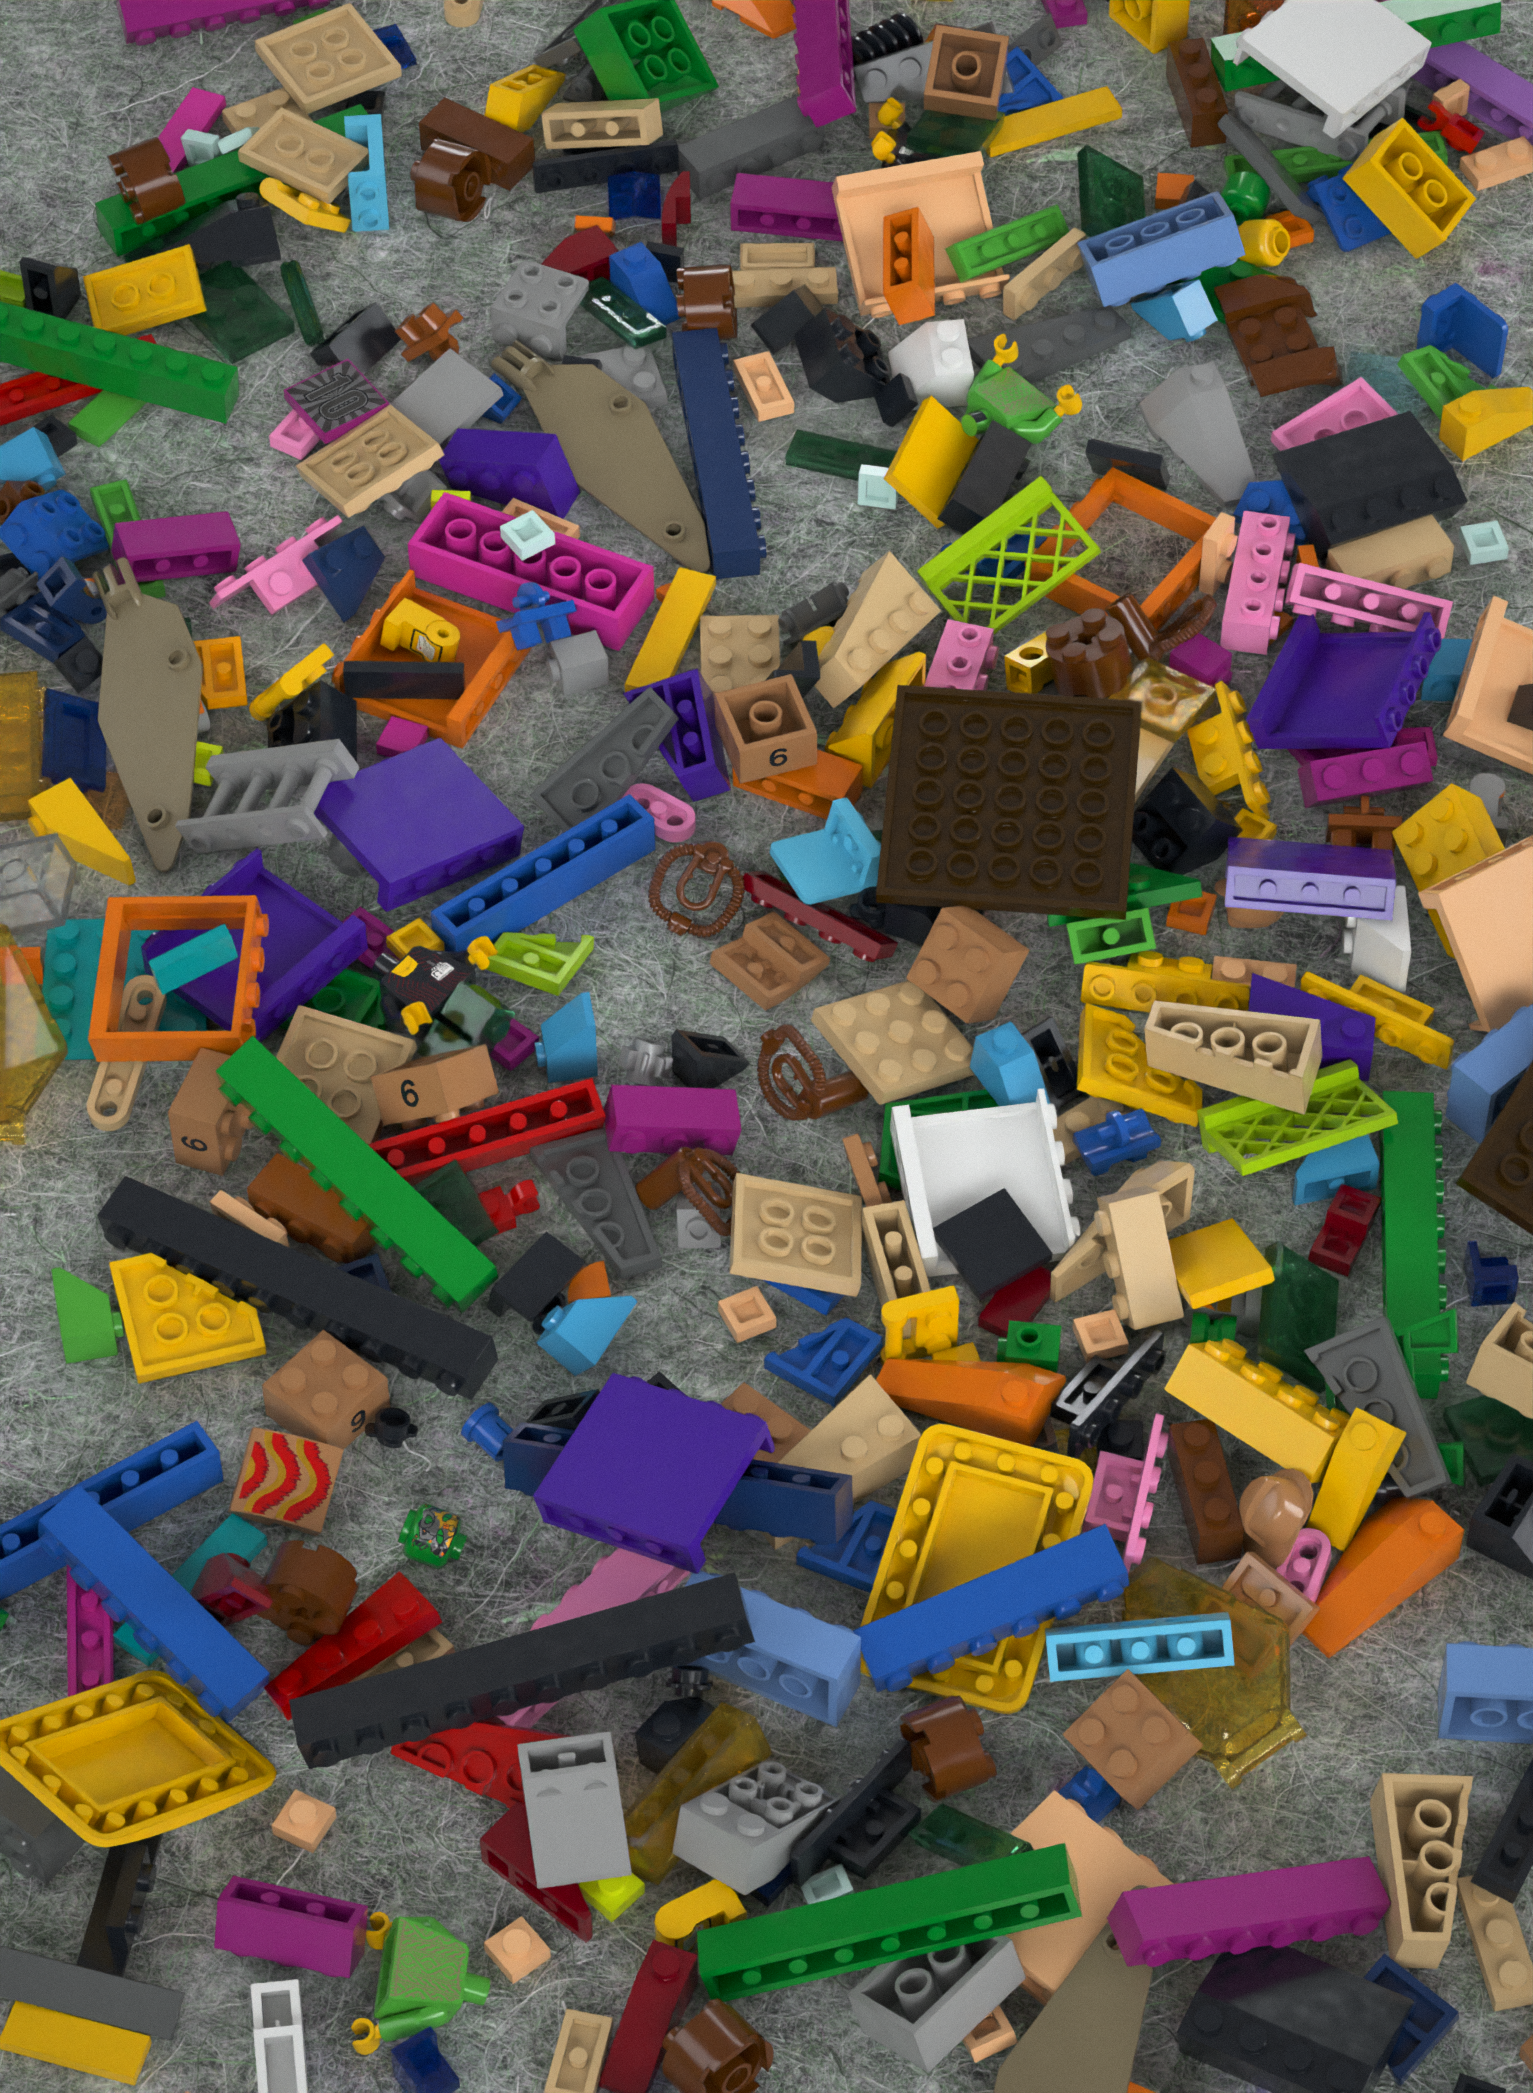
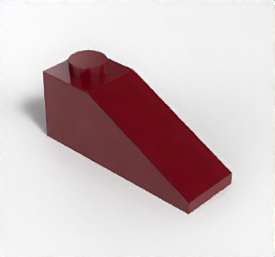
M595 225L565 238L541 265L587 279L589 282L588 293L610 283L609 255L619 250L599 226Z
M221 1553L208 1559L190 1592V1595L223 1627L270 1608L273 1602L261 1575L249 1569L250 1563L234 1553Z
M517 1801L480 1838L482 1862L587 1943L593 1937L591 1913L578 1884L537 1889L526 1807Z
M653 1939L634 1980L599 2081V2087L615 2093L649 2092L667 2052L662 2047V2042L671 2029L679 2026L698 1984V1960L696 1954Z

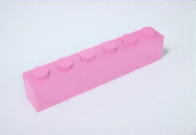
M618 1548L610 1556L605 1555L599 1559L593 1567L591 1575L580 1585L575 1584L570 1587L564 1594L561 1603L549 1615L543 1614L540 1616L530 1631L671 1591L690 1572ZM557 1702L536 1704L519 1709L514 1714L508 1716H495L484 1719V1721L531 1728Z

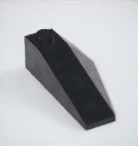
M254 192L242 193L236 199L226 201L124 255L125 263H129L190 244L198 270L211 269L212 264L217 261H231L232 267H246L281 260L269 204L261 195Z

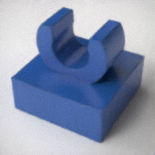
M1087 1766L1081 1769L1058 1791L1066 1800L1073 1799L1085 1809L1088 1817L1097 1824L1120 1803L1118 1792L1095 1769H1090Z

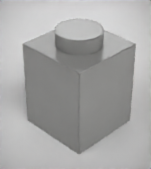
M596 630L550 642L551 659L546 660L547 672L552 683L558 682L564 696L609 685L608 657Z

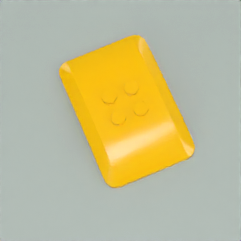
M948 1424L930 1426L919 1439L860 1627L1080 1535L1093 1490L1094 1479L1091 1469L1086 1463L1072 1457ZM1054 1618L1040 1623L1039 1629L1028 1636L1015 1638L1012 1635L998 1641L997 1646L993 1650L983 1655L973 1656L972 1653L955 1659V1664L943 1672L931 1674L927 1671L912 1678V1683L906 1687L943 1698L951 1695H960L965 1704L1001 1714L1018 1712L1026 1705L1030 1697L1046 1647L1045 1628H1052ZM861 1657L860 1672L870 1677Z
M156 1670L143 1671L0 1720V1765L79 1837L98 1847L106 1848L135 1842L203 1819L269 1788L277 1774L275 1767L269 1760L221 1718L210 1716L198 1703L197 1697L189 1690L178 1684L169 1674Z

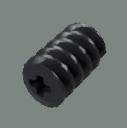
M899 12L892 15L890 19H884L879 24L872 25L867 30L858 32L856 36H851L853 67L924 43L918 26L909 16ZM854 72V79L858 81Z

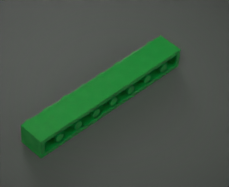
M1388 0L1379 2L1432 42L1430 48L1498 34L1501 29L1500 0ZM1242 32L1211 38V61L1218 81L1225 92L1281 80L1251 56L1239 65L1233 63L1238 49L1236 42Z
M359 104L313 122L346 138L344 116L369 114ZM238 150L176 172L186 203L176 210L143 224L137 225L129 209V205L132 202L124 203L120 194L96 202L98 229L115 255L119 257L134 251L226 201L236 199L242 193L254 192L261 195V182L271 176L239 162Z
M0 301L1 362L225 424L239 398L237 366Z
M254 1036L250 1037L216 1070L221 1083L218 1090L224 1098L234 1107L241 1103L251 1112L248 1119L263 1135L266 1136L271 1131L281 1141L278 1148L291 1162L297 1164L301 1160L311 1170L308 1176L318 1188L325 1193L330 1189L342 1199L338 1203L340 1208L355 1222L362 1218L372 1228L368 1232L369 1235L381 1248L387 1251L392 1247L403 1257L399 1261L400 1265L416 1280L423 1276L433 1286L429 1290L430 1293L443 1307L448 1309L453 1305L462 1314L499 1278L496 1266Z
M1382 1091L1381 1099L1397 1113L1398 1124L1379 1130L1380 1198H1382L1383 1316L1389 1318L1394 1332L1439 1315L1440 1310H1446L1447 1285L1439 1284V1274H1445L1446 1249L1438 1248V1239H1444L1445 1214L1437 1213V1204H1443L1444 1179L1436 1178V1169H1442L1443 1145L1435 1144V1135H1441L1442 1110H1434V1093ZM1441 1354L1415 1355L1418 1396L1420 1399H1437L1440 1382H1448L1449 1357L1441 1356Z
M1061 1843L697 1931L699 1973L710 1999L718 1998L726 2002L1082 1917L1077 1875L1066 1844Z

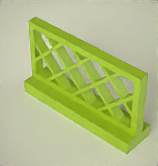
M1040 476L918 569L917 573L922 585L937 599L954 621L968 623L970 610L991 611L990 624L986 627L994 629V634H996L1099 555L1101 550L1052 492L1051 486ZM1053 506L1061 516L1059 530L1037 528L1039 516ZM1030 522H1032V526H1031V527H1025V526H1027ZM1067 523L1073 531L1065 530V524ZM1015 534L1030 535L1028 554L1006 552L1008 539ZM1036 536L1057 537L1055 556L1034 554ZM1063 538L1080 539L1088 548L1076 558L1061 557ZM1001 545L1000 551H994ZM984 558L999 559L997 576H975L977 563ZM1005 560L1026 561L1024 580L1002 578ZM1032 562L1054 564L1052 576L1045 582L1030 581ZM1060 564L1066 565L1059 570ZM970 569L969 575H963ZM952 582L968 583L965 601L948 600L942 590ZM974 583L995 585L993 604L971 602ZM1001 586L1023 588L1021 600L1013 606L1000 605ZM1029 588H1033L1034 590L1028 594ZM956 608L964 609L963 617ZM997 612H1003V614L997 618Z
M1351 1059L1318 1070L1305 1115L1243 1095L1197 1110L1202 1147L1209 1154L1218 1151L1242 1176L1398 1124L1397 1113L1359 1078L1358 1065ZM1333 1112L1349 1113L1347 1116L1332 1115ZM1362 1114L1374 1115L1371 1117H1360ZM1295 1125L1310 1126L1309 1129L1293 1128ZM1323 1127L1336 1128L1333 1130H1322ZM1256 1138L1271 1139V1141H1270V1142L1255 1141V1139H1256ZM1284 1140H1286V1141H1297V1142H1294V1143H1291V1144H1290V1143H1283ZM1246 1153H1247V1154H1259V1155H1256V1156H1253V1157H1250V1158H1247V1159L1244 1158V1155H1245Z

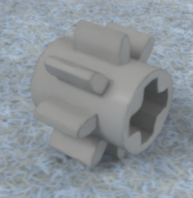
M635 1037L634 1045H630V1047L623 1045L618 1065L624 1066L623 1069L627 1070L625 1078L629 1081L648 1086H656L658 1078H669L673 1058L668 1057V1054L664 1053L666 1044L648 1038Z

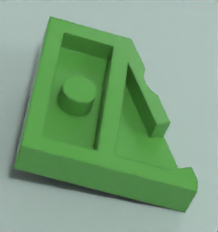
M1432 345L1403 354L1397 363L1398 367L1440 420L1444 405L1473 390L1498 389L1492 384L1485 389L1468 378L1471 370L1460 363L1451 361L1446 354Z

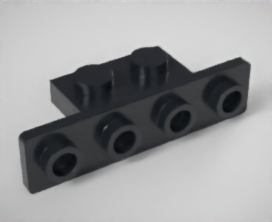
M676 140L650 143L649 145L562 149L563 157L539 160L532 163L534 190L536 193L677 172L679 170L678 144Z
M1155 1330L1123 1366L1094 1355L1051 1403L1050 1417L1070 1425L1067 1448L1068 1457L1077 1459L1086 1448L1091 1449L1096 1444L1105 1426L1108 1423L1113 1424L1116 1422L1123 1406L1129 1399H1136L1144 1382L1152 1374L1157 1375L1160 1372L1166 1359V1351L1162 1350L1163 1332Z
M902 1737L891 1749H885L878 1757L875 1766L864 1778H858L853 1782L844 1799L835 1808L831 1807L823 1814L819 1825L806 1838L802 1837L795 1843L789 1857L792 1882L799 1887L803 1886L827 1859L832 1860L838 1865L842 1863L845 1869L866 1880L921 1821V1808L891 1792L912 1769L910 1741Z
M163 1833L135 1842L110 1847L77 1965L124 1976L135 1934H140L145 1917V1907L143 1905L147 1892L151 1893L154 1888L156 1879L155 1862Z

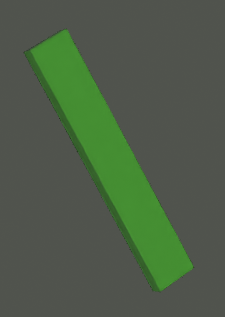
M1441 131L1417 133L1444 164L1447 165L1448 154L1443 136L1440 134ZM1311 146L1270 151L1297 183L1310 182L1324 175H1327L1329 179L1339 175V170L1353 164L1351 161L1343 160L1330 153L1328 155L1318 152L1317 148ZM1242 154L1224 156V168L1227 179L1239 171L1257 173Z

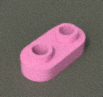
M645 783L630 786L623 797L630 794L654 818L655 835L668 842H682L694 834L696 828L695 812L687 803L653 785Z
M1301 1529L1285 1562L1276 1569L1279 1574L1314 1603L1318 1598L1331 1561L1330 1540L1323 1532L1317 1529ZM1310 1554L1315 1557L1312 1559H1307L1302 1556Z

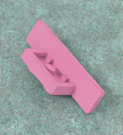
M339 515L328 522L325 517L318 519L305 529L308 535L298 541L292 536L275 548L278 554L266 560L264 556H261L245 567L247 574L237 580L233 575L224 579L214 587L217 593L209 602L212 609L217 608L251 586L272 616L317 587V582L302 560L309 553L319 549L316 543L332 534L343 522Z
M1157 1413L1148 1436L1143 1461L1100 1451L1093 1478V1490L1082 1528L1083 1532H1087L1106 1524L1114 1540L1125 1542L1122 1560L1128 1574L1132 1563L1141 1564L1146 1539L1138 1536L1140 1528L1148 1529L1154 1503L1146 1501L1148 1492L1156 1493L1162 1469L1154 1466L1155 1457L1163 1459L1169 1433L1161 1431L1164 1415Z

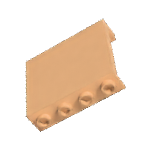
M981 151L836 176L831 189L860 316L871 314L872 318H882L893 314L883 295V217L915 207L920 208L934 236L935 302L943 301L944 305H954L965 301V297L980 295V298L986 299L1002 293L1001 290L1010 281L1009 274L1004 275L1002 267L961 283L945 250L955 243L993 229L981 176V170L984 166Z
M1493 595L1479 617L1443 737L1533 775V731L1507 722L1518 686L1533 684V630L1504 618L1508 601Z
M1533 835L1418 893L1423 908L1437 909L1479 1019L1468 1024L1470 1030L1486 1031L1488 1033L1495 1028L1499 1030L1511 1020L1519 1008L1523 1006L1529 1007L1533 1004Z
M1055 1790L982 1861H991L1061 1843L1066 1844L1077 1875L1082 1917L1005 1935L1012 1939L1026 1979L1019 1986L1044 2006H1046L1108 1922L1107 1916L1123 1891H1130L1138 1885L1151 1888L1174 1884L1159 1872L1151 1859L1141 1854H1135L1123 1844L1122 1839L1114 1830L1106 1826L1102 1828L1088 1817L1085 1809L1073 1799L1066 1800ZM1116 1944L1111 1949L1118 1950L1120 1948L1118 1944Z

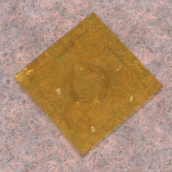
M1147 658L1127 678L1128 683L1126 686L1108 699L1142 701L1140 728L1175 743L1213 704L1217 689L1153 659Z

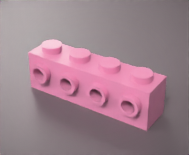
M1250 511L1243 512L1222 620L1220 646L1224 649L1267 655L1269 639L1277 640L1280 616H1274V611H1283L1286 589L1279 588L1280 584H1288L1291 561L1284 559L1285 556H1293L1296 534L1289 533L1290 517Z
M1298 563L1293 566L1284 604L1292 605V613L1311 616L1314 614L1315 617L1317 612L1332 615L1330 622L1341 626L1353 628L1355 622L1370 625L1368 632H1415L1424 612H1430L1435 627L1440 630L1441 638L1444 639L1453 601Z
M948 619L923 687L987 691L989 675H986L988 669L994 670L999 653V646L993 645L994 629Z

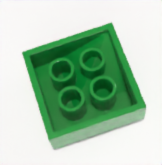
M633 0L600 8L573 29L609 101L659 98L660 113H663L719 88L675 0Z

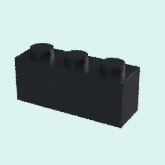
M992 420L975 445L937 519L964 535L997 510L1000 505L1010 500L1017 489V486L1012 484L1014 478L1019 481L1031 462L1025 457L1032 443Z

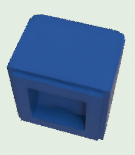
M493 373L489 379L501 387L504 395L482 417L502 424L522 400V397Z

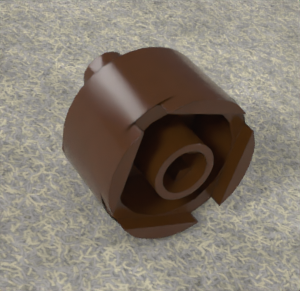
M158 137L144 140L107 156L116 177L120 175L121 177L120 181L116 182V186L123 202H132L129 205V209L137 225L176 210L186 203L176 173L173 174L169 165L171 161Z
M441 139L433 140L422 159L416 160L411 167L410 178L415 182L416 209L455 221H472L480 213L486 201V197L481 196L483 186H490L491 164L489 157L484 152H480L475 148Z
M717 264L677 268L679 291L684 290V294H677L679 317H686L687 320L682 321V331L717 328L719 341L737 338V308H735L734 295L736 294L731 265Z
M1099 608L1088 609L1081 616L1070 619L1062 624H1054L1046 630V652L1055 687L1060 695L1073 697L1074 695H1086L1088 698H1106L1119 692L1128 683L1126 677L1129 673H1133V665L1124 628L1118 620L1106 616L1104 610Z
M291 1540L282 1543L277 1548L265 1573L263 1583L267 1587L273 1602L269 1609L257 1615L263 1619L270 1620L276 1626L287 1631V1637L294 1643L307 1646L312 1643L313 1639L319 1640L324 1635L338 1634L359 1589L360 1582L356 1584L355 1579L358 1573L355 1567L341 1554L320 1544L316 1551L302 1548L305 1541Z
M951 1695L900 1716V1719L904 1722L900 1725L901 1737L911 1742L913 1771L920 1770L921 1774L928 1778L929 1782L921 1786L932 1802L937 1803L984 1784L988 1779L997 1775L995 1763L987 1750L983 1751L978 1737L984 1734L982 1721L974 1708L967 1710L960 1695Z
M718 1998L709 2001L702 2008L701 2012L684 2027L679 2025L671 2029L662 2042V2047L667 2051L663 2060V2075L680 2093H755L760 2085L754 2079L762 2067L767 2072L769 2071L774 2057L772 2045L733 2007L726 2005Z

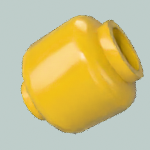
M1275 219L1248 220L1243 222L1238 228L1246 254L1238 258L1241 261L1251 263L1260 268L1274 267L1279 265L1289 252L1290 236L1282 224Z

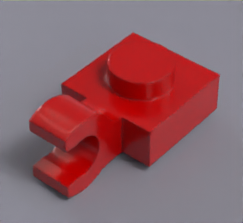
M1432 100L1427 108L1436 114V120H1428L1422 115L1417 122L1419 127L1425 131L1442 130L1440 134L1446 137V142L1452 148L1461 152L1465 150L1471 154L1485 132L1455 112L1452 115L1440 102Z
M532 1179L516 1184L506 1195H504L501 1187L498 1186L460 1200L462 1212L477 1242L517 1228L516 1216L532 1213L540 1208L536 1198L538 1191Z

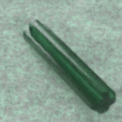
M296 260L284 261L280 266L281 276L304 342L310 347L315 344L319 345L325 340L323 336L324 331L300 263Z

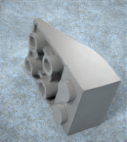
M611 1732L517 1744L537 1889L632 1875Z
M766 1759L681 1805L672 1854L739 1893L747 1895L773 1880L790 1861V1853L795 1843L802 1837L806 1838L819 1825L823 1814L829 1808H835L839 1804L840 1799L824 1791L818 1784L808 1782L788 1771L782 1764Z

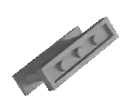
M1282 80L1269 82L1258 96L1238 90L1235 93L1234 118L1246 123L1254 131L1303 147L1311 146L1317 148L1318 152L1328 155L1330 153L1354 163L1368 146V135L1379 122L1392 125L1402 117L1404 118L1406 90L1395 89L1362 116L1363 119L1355 128L1349 126L1335 139L1323 131L1328 115L1325 113L1320 117L1305 112L1312 103ZM1281 91L1299 96L1290 107L1273 102Z
M340 739L212 755L205 768L219 787L203 817L178 820L175 827L196 854L325 839L328 832L314 815L319 801L329 782L354 779L360 766ZM309 784L300 805L287 807L296 787ZM277 788L266 810L254 811L264 790ZM245 792L236 812L223 815L232 795Z

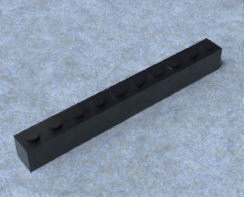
M127 1176L123 1178L97 1215L105 1239L118 1249H125L127 1247L141 1255L153 1253L166 1260L167 1265L176 1268V1270L186 1275L191 1273L219 1288V1293L227 1297H240L249 1301L254 1308L262 1313L269 1314L273 1312L285 1317L289 1323L298 1329L307 1330L309 1328L318 1333L325 1330L343 1345L359 1350L367 1359L376 1363L384 1361L391 1364L411 1379H419L420 1377L435 1384L440 1391L447 1395L456 1396L458 1394L472 1400L499 1360L493 1337Z
M734 1572L291 1699L289 1703L297 1746L308 1768L330 1767L344 1759L362 1754H376L386 1747L407 1741H421L435 1733L453 1728H466L474 1722L495 1716H508L522 1708L540 1703L557 1702L564 1696L585 1690H599L610 1683L631 1677H644L655 1670L676 1664H690L700 1657L721 1651H735L742 1645L755 1642L744 1596Z

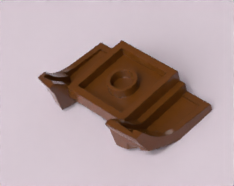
M1259 274L1214 287V293L1224 313L1229 338L1250 386H1256L1260 397L1308 385L1322 384L1332 387L1343 385L1342 368L1338 363L1334 346L1318 347L1305 316L1312 318L1318 315L1314 310L1310 293L1304 286L1298 285L1295 279L1288 276Z

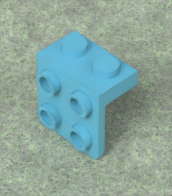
M845 797L833 800L824 829L774 841L770 846L769 853L800 900L805 904L811 905L858 893L868 887H876L881 843L874 838L866 826L863 816L855 810L849 799Z

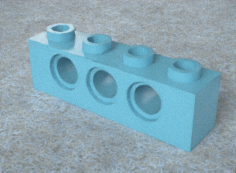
M1228 1612L1045 1628L1050 1682L1121 1676L1127 1669L1133 1674L1235 1665L1231 1620Z

